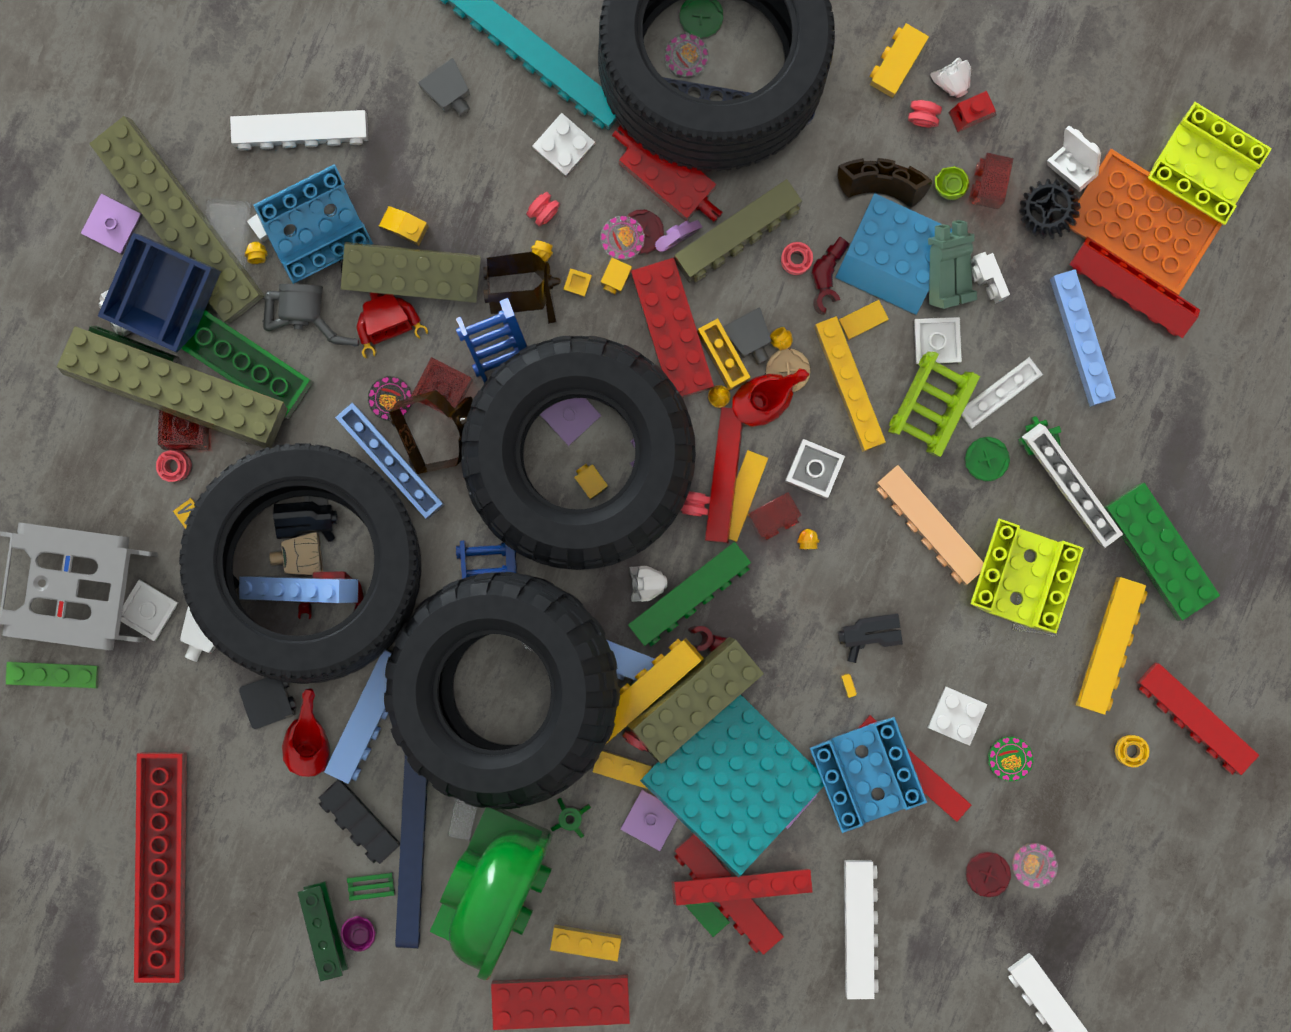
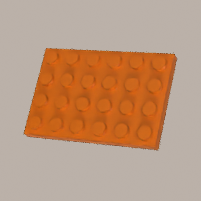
M1110 149L1099 166L1098 176L1087 185L1077 201L1080 203L1081 208L1077 210L1080 213V217L1074 218L1077 223L1076 226L1069 224V227L1077 235L1084 239L1088 236L1179 295L1222 224L1149 180L1150 172Z

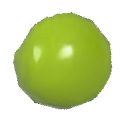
M955 166L943 168L935 176L936 191L947 200H957L964 196L969 188L968 175L963 169Z

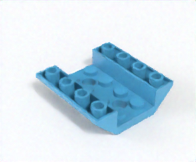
M335 164L253 205L292 284L342 260L345 242L373 244L344 188L345 184ZM334 204L335 211L330 215L325 214V206ZM288 224L295 225V231L291 235L284 234V228Z
M895 717L877 721L841 734L810 748L842 833L861 827L866 822L903 809L908 810L927 803ZM859 745H864L868 748V755L862 758L856 754V748ZM877 787L883 789L885 793L884 798L880 800L875 799L872 795V790Z

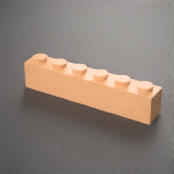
M899 465L895 466L876 483L878 486L876 490L883 499L889 498L893 503L891 508L898 516L903 514L908 520L906 525L913 533L918 532L923 537L921 542L928 550L933 549L938 554L936 559L943 567L948 566L953 571L950 575L958 584L963 583L967 585L980 574L984 562Z

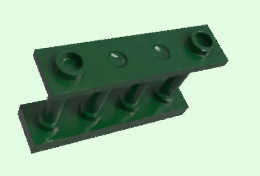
M327 881L304 886V890L297 893L320 982L343 976L342 971L348 970L349 967Z

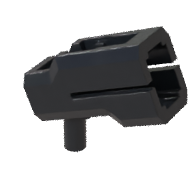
M313 501L274 504L273 520L277 539L296 538L300 533L321 532L328 542L335 539L332 531L333 525L338 523L337 511L332 510V505H318Z
M898 613L858 619L852 626L842 627V631H838L839 642L844 644V647H851L847 661L856 663L859 649H863L866 644L879 643L882 647L902 645L901 630L865 634L866 632L901 628Z

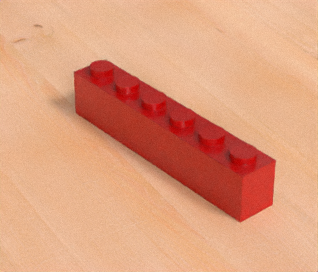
M1088 236L1069 264L1073 270L1076 269V273L1086 275L1095 285L1103 286L1110 291L1112 296L1117 299H1123L1129 303L1133 310L1143 312L1149 320L1156 324L1160 323L1174 336L1178 335L1183 338L1199 316V308Z
M1154 663L1136 682L1141 686L1139 691L1147 698L1153 697L1157 701L1155 705L1163 713L1169 712L1174 717L1172 721L1181 729L1185 727L1191 732L1189 734L1191 739L1197 744L1202 742L1207 747L1205 751L1215 760L1219 758L1223 761L1222 767L1231 775L1234 773L1242 775L1258 758L1259 754L1159 663Z
M694 833L674 849L677 853L674 856L682 867L685 864L691 870L689 875L692 879L732 876L714 853ZM752 898L718 902L721 905L718 909L726 918L730 916L736 922L733 925L741 936L744 933L750 939L748 944L756 953L760 951L764 955L784 938L783 934Z
M810 869L746 874L740 877L735 875L672 881L673 902L676 906L813 892Z

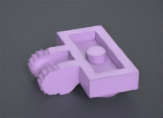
M687 220L679 226L675 225L666 231V236H661L656 241L655 247L660 252L671 249L700 230L702 225L698 220L691 223Z

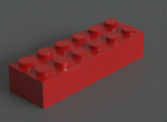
M670 258L631 270V276L660 369L668 376L682 398L714 388L675 259Z
M628 974L493 980L491 983L493 1030L630 1024Z

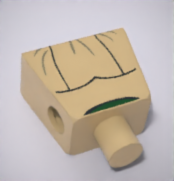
M317 532L282 541V551L270 552L271 566L283 565L284 573L313 575V572H323L320 535Z

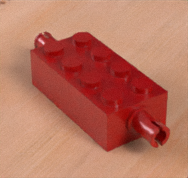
M621 125L617 128V131L615 130L612 137L616 138L627 148L626 152L619 159V165L683 220H689L696 211L700 210L715 223L718 220L717 218L723 214V211L719 210L708 200L709 196L716 189V183L702 171L694 167L692 169H688L685 166L680 167L677 166L678 163L673 162L671 164L665 159L662 160L659 158V155H653L649 150L642 148L641 143L637 144Z

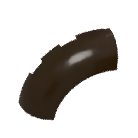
M864 158L843 163L838 166L837 174L839 184L848 198L862 193H881L901 200L910 208L915 206L926 195L932 180L911 166L906 168L895 164L896 161L883 158H878L877 161H864Z

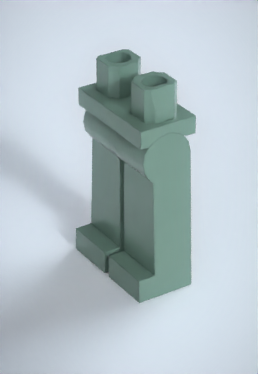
M953 221L951 233L949 225L935 226V237L928 238V245H932L930 248L929 275L930 305L945 309L959 305V303L963 304L977 300V291L972 290L971 269L974 234L968 233V226L965 221Z

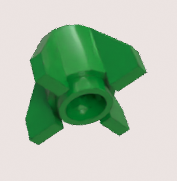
M561 797L558 798L557 801L562 811L559 815V822L550 827L552 832L562 827L568 831L574 830L580 838L584 837L585 835L579 826L582 821V814L591 808L590 804L577 809L573 806L567 807ZM568 815L574 817L573 823L566 821Z

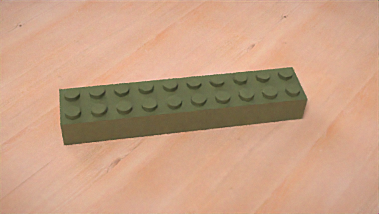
M123 116L89 143L167 247L221 271L208 302L223 322L231 324L265 297L132 119Z
M76 326L57 365V368L65 376L262 448H272L288 410L284 402Z

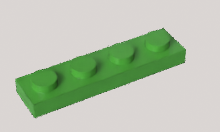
M7 662L6 684L98 688L99 666Z

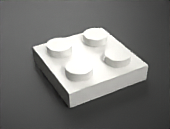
M561 113L534 143L532 148L564 176H567L595 145V141Z
M960 317L914 319L916 365H919L921 357L927 351L939 354L936 362L939 364L962 362Z
M139 579L123 605L121 622L149 639L156 641L179 602Z
M945 686L927 728L970 746L987 704Z

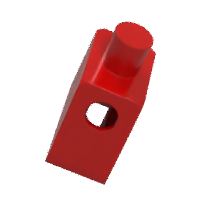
M987 91L958 103L949 111L957 132L997 116Z

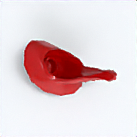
M799 368L796 373L785 377L778 374H766L749 380L733 396L732 409L735 416L740 422L750 427L762 426L774 421L789 407L793 397V386L801 381H806L809 373L805 369Z
M312 688L306 689L302 693L303 704L299 717L286 730L282 744L283 761L289 771L305 777L316 776L325 771L330 760V745L325 729L315 719L313 714L315 693Z

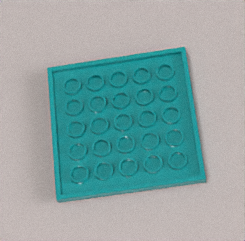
M739 695L662 764L657 762L640 780L737 877H740L824 787L818 769L742 695Z

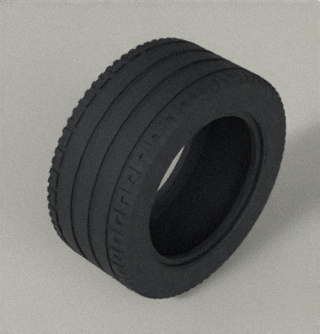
M680 0L603 1L599 22L598 69L604 96L607 97L606 100L613 115L616 114V120L624 130H627L628 135L637 144L641 143L642 148L649 150L651 154L659 155L660 159H665L671 164L673 162L678 163L677 166H685L688 169L694 167L700 171L701 169L707 171L712 169L728 171L734 167L736 169L744 166L748 167L751 163H759L761 160L768 159L770 154L775 155L778 151L784 149L786 143L790 144L799 135L800 130L802 131L814 114L825 87L835 43L834 15L831 12L832 5L829 0H743L763 13L774 26L783 45L785 63L779 73L763 88L748 96L726 101L705 100L681 92L669 84L657 72L648 57L643 41L648 28L662 11Z
M308 443L276 445L274 448L267 447L255 451L253 455H246L237 460L236 464H231L220 472L221 475L218 478L215 477L208 484L207 490L201 493L194 504V510L190 512L186 521L187 527L186 530L184 529L181 539L182 549H180L179 565H181L180 578L185 600L195 622L207 639L220 652L248 670L277 681L297 684L321 683L345 677L364 668L382 655L393 644L398 631L411 616L418 597L421 579V554L416 531L403 502L392 486L377 471L360 459L343 451L331 449V447ZM302 496L325 498L348 508L362 520L369 531L374 549V570L368 591L362 602L350 616L328 630L304 636H290L269 631L256 624L250 618L240 603L235 590L233 559L239 539L246 527L259 513L277 502Z

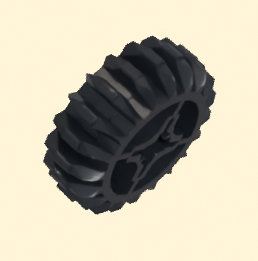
M1047 179L1046 184L1042 185L1038 181V188L1035 189L1033 186H1030L1031 194L1024 193L1026 200L1020 201V205L1023 207L1019 210L1020 215L1023 216L1021 221L1026 224L1025 227L1028 231L1032 230L1034 236L1040 233L1041 238L1044 239L1049 234L1050 239H1054V234L1058 233L1059 237H1062V230L1065 229L1066 232H1070L1069 224L1076 226L1077 223L1074 218L1080 217V213L1077 211L1081 208L1080 203L1077 202L1079 197L1074 194L1075 191L1072 187L1068 188L1066 182L1060 185L1059 180L1056 179L1051 184L1050 179ZM1048 195L1047 198H1045L1044 200H1039L1042 197ZM1057 195L1063 197L1068 202L1067 208L1058 204ZM1033 210L1042 214L1043 223L1033 218ZM1056 218H1061L1059 221L1052 223Z

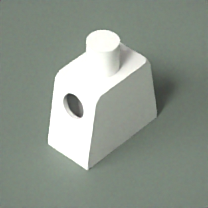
M188 606L180 641L189 644L185 658L197 662L202 650L213 653L216 647L203 634Z

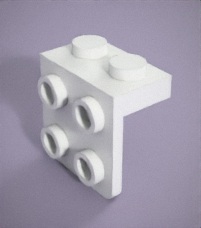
M1068 126L1064 131L1063 147L1047 160V166L1080 192L1098 176L1101 152L1099 147L1085 139L1079 130Z

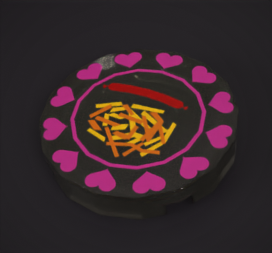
M387 376L380 378L372 385L368 393V403L371 411L377 417L385 421H391L389 412L395 403L413 397L405 381L398 377ZM412 404L400 408L403 416L409 413Z

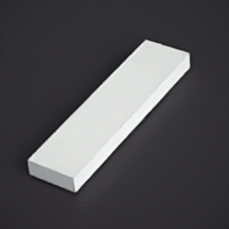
M1028 357L966 405L961 417L972 429L1043 374L1031 358Z

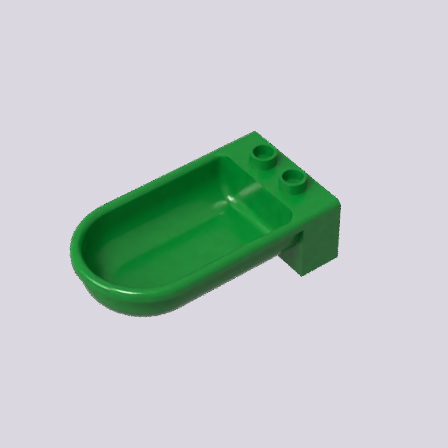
M485 808L468 848L458 860L440 900L442 905L430 929L431 933L449 941L452 951L460 961L480 970L477 978L482 980H488L491 977L511 931L520 935L523 934L533 912L532 909L523 906L530 889L541 894L552 868L543 865L542 862L552 840L553 833L546 828L500 808Z

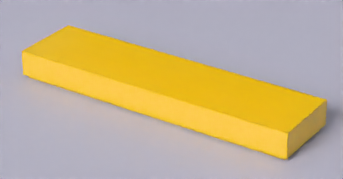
M749 450L746 452L736 479L729 540L735 542L738 540L768 461L767 457Z

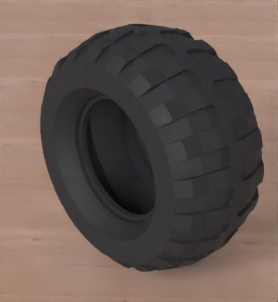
M597 336L555 337L551 340L530 345L506 362H503L493 371L474 397L462 432L461 464L463 477L472 504L482 520L497 538L520 555L540 564L560 569L584 570L606 567L627 560L648 548L661 537L677 517L690 491L694 475L696 457L694 430L685 402L674 384L663 370L640 352L629 346ZM573 398L592 399L613 408L628 424L635 442L634 466L624 487L607 502L587 509H568L547 501L530 482L524 465L525 439L533 422L550 406Z
M514 572L483 573L449 583L443 589L422 601L409 620L398 631L395 638V646L391 656L388 657L385 668L387 689L386 693H384V705L386 712L389 713L392 724L390 730L397 746H400L408 757L407 762L419 776H424L432 784L433 788L448 797H455L467 805L479 808L516 809L533 805L568 789L589 771L598 760L600 753L613 733L617 706H619L620 687H618L616 669H618L614 652L611 651L605 638L602 626L572 594L563 591L545 579ZM490 634L510 636L529 646L539 656L549 676L551 700L547 716L537 732L522 744L503 745L482 738L465 723L456 706L454 677L457 666L465 652L475 642Z

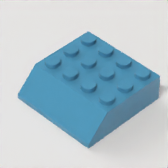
M874 193L835 278L917 315L929 291L930 248L932 245H928V238L935 237V226L941 225V223Z

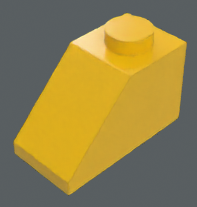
M388 206L379 224V227L417 246L420 245L429 227L427 222Z

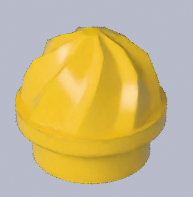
M536 240L535 245L531 247L532 253L541 257L544 262H547L553 255V246L546 242Z
M260 242L250 243L245 252V257L248 259V263L251 264L264 263L268 255L265 246Z
M785 327L777 328L770 334L772 346L779 350L788 349L793 342L791 332L786 330Z
M714 386L708 393V400L714 407H724L730 401V392L725 386Z
M805 529L800 533L797 543H799V549H818L817 543H820V540H818L815 531Z

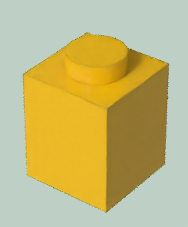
M611 258L601 280V285L604 286L603 290L614 295L616 292L622 293L630 276L632 266Z
M585 464L576 470L578 475L574 478L590 500L609 487L593 464L590 466Z

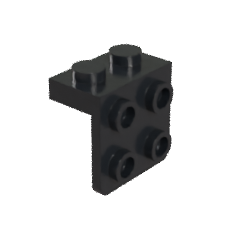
M264 678L240 687L239 693L253 729H259L296 715L294 709H297L293 696L289 697L287 688L290 687L289 683Z

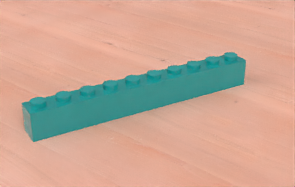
M439 0L444 5L448 3L454 7L452 11L460 18L466 17L471 21L470 25L476 31L481 32L483 30L488 34V40L495 46L499 44L506 49L505 53L513 60L518 58L524 63L522 66L529 73H537L544 85L549 88L551 86L558 90L557 94L566 102L571 100L576 104L575 109L584 116L586 114L590 115L593 118L592 122L600 129L605 127L607 130H610L617 121L616 114L613 115L602 87L493 0Z

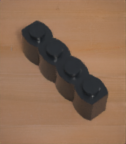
M338 779L318 797L321 801L319 803L321 808L326 813L331 811L335 815V823L342 830L345 828L349 830L352 834L350 839L358 847L362 845L367 850L365 855L373 863L377 861L381 864L400 846L397 838L354 794L345 782Z

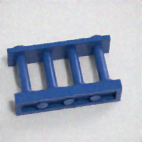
M508 298L499 301L503 309L499 311V314L465 327L462 318H457L460 327L456 328L460 341H466L475 361L472 367L476 377L481 376L484 383L488 380L485 374L486 371L500 366L503 362H506L527 347ZM502 322L504 324L503 327L483 334L481 336H478L474 339H470L469 337L472 334H475L477 332H480ZM506 335L509 336V339L496 343L477 352L475 350V348L478 346H481L483 344H486L488 342H491ZM511 347L514 348V351H511L509 353L486 361L482 364L480 362V360L483 358H486L488 356H491L493 354H496Z
M463 540L460 541V546H456L457 559H461L462 579L483 573H517L516 551L505 543L495 546L466 547V541ZM495 554L506 556V565H502V568L467 570V556Z

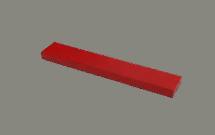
M721 407L705 540L710 542L729 543L743 423L735 416L732 408Z
M869 715L858 728L877 721ZM907 748L924 794L957 822L972 805Z

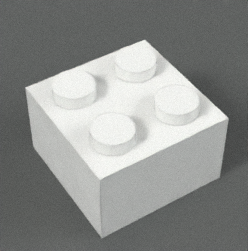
M803 439L785 482L827 499L845 456Z

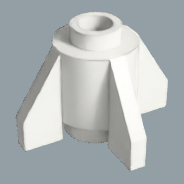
M957 58L952 64L932 72L930 76L933 82L945 90L949 96L959 98L968 93L971 66L968 60L962 61L961 58Z
M649 566L629 567V573L631 578H633L632 586L634 591H632L631 596L632 602L650 601L659 594H662L664 589L667 588V578L661 571H657Z

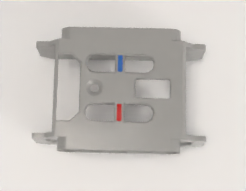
M20 522L17 534L0 531V536L10 537L0 605V624H4L2 636L112 651L115 640L146 641L145 637L119 634L130 555L158 557V553L128 549L129 537ZM13 548L25 550L31 558L25 603L16 611L4 609ZM42 553L64 555L62 571L41 568L37 560L39 555ZM74 556L95 560L98 564L97 571L91 575L73 573ZM39 580H45L46 585L40 587L38 585ZM80 580L110 583L108 601L79 598ZM36 598L57 600L55 616L34 613L31 609L32 601ZM67 602L88 605L91 609V616L86 620L65 618Z

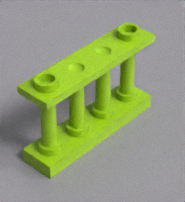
M927 351L919 361L920 368L897 414L890 420L888 432L900 435L903 430L927 443V453L941 457L980 376L973 372H964V374L960 375L937 363L936 359L939 355L937 352ZM931 370L956 383L957 388L954 394L950 395L926 382ZM921 390L947 403L948 407L945 413L939 415L917 403L916 400ZM911 410L937 423L938 427L933 435H929L906 422Z

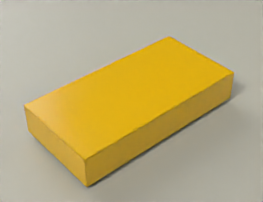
M877 300L838 321L848 340L888 321L889 318L880 301Z

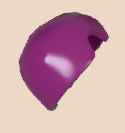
M356 916L348 919L343 924L340 935L343 944L348 949L361 952L370 948L375 940L376 932L369 920Z

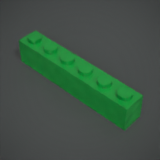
M733 542L629 623L628 626L644 646L647 644L650 647L661 639L659 635L666 630L669 633L679 625L677 620L683 616L686 619L697 611L694 608L701 602L705 605L714 598L712 593L718 588L723 591L732 584L730 579L736 574L740 578L749 571L748 565L751 563L736 542Z

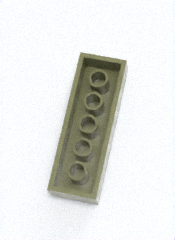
M788 179L784 180L674 255L676 265L689 283L693 280L697 283L706 276L710 268H713V270L718 269L725 263V258L730 255L734 258L743 251L744 245L750 243V245L755 244L762 238L761 236L765 231L768 230L770 233L777 229L782 222L781 220L784 218L790 220L796 216L802 203L801 198Z
M345 242L341 289L476 303L481 257L470 254Z
M728 637L628 724L627 727L653 758L662 764L764 673L737 640Z

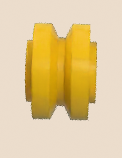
M1125 735L1117 741L1114 752L1121 764L1128 767H1139L1149 757V746L1139 736ZM1130 745H1135L1137 748V753L1133 757L1127 755V748Z

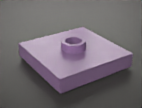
M101 194L81 234L122 254L142 214Z
M573 398L550 406L540 416L569 446L601 417V414L586 398Z
M642 789L620 830L660 851L678 818L657 797Z

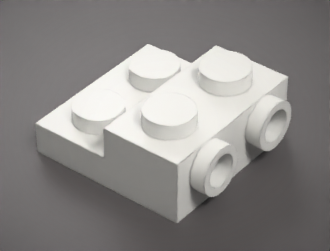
M986 252L974 256L971 259L973 282H977L978 286L987 283V294L990 300L994 299L995 304L1005 300L1010 293L994 254L987 255Z

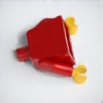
M369 292L371 300L363 304V312L360 313L356 326L360 342L364 344L362 350L364 358H367V348L372 349L374 357L377 354L376 348L370 345V342L375 345L413 330V325L415 327L414 334L417 338H420L417 334L418 328H424L426 334H428L427 328L420 324L421 320L414 307L402 298H395L393 294L384 295L382 293Z

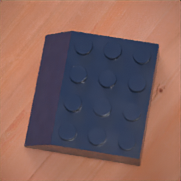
M133 233L98 317L177 353L195 334L221 271L148 237Z

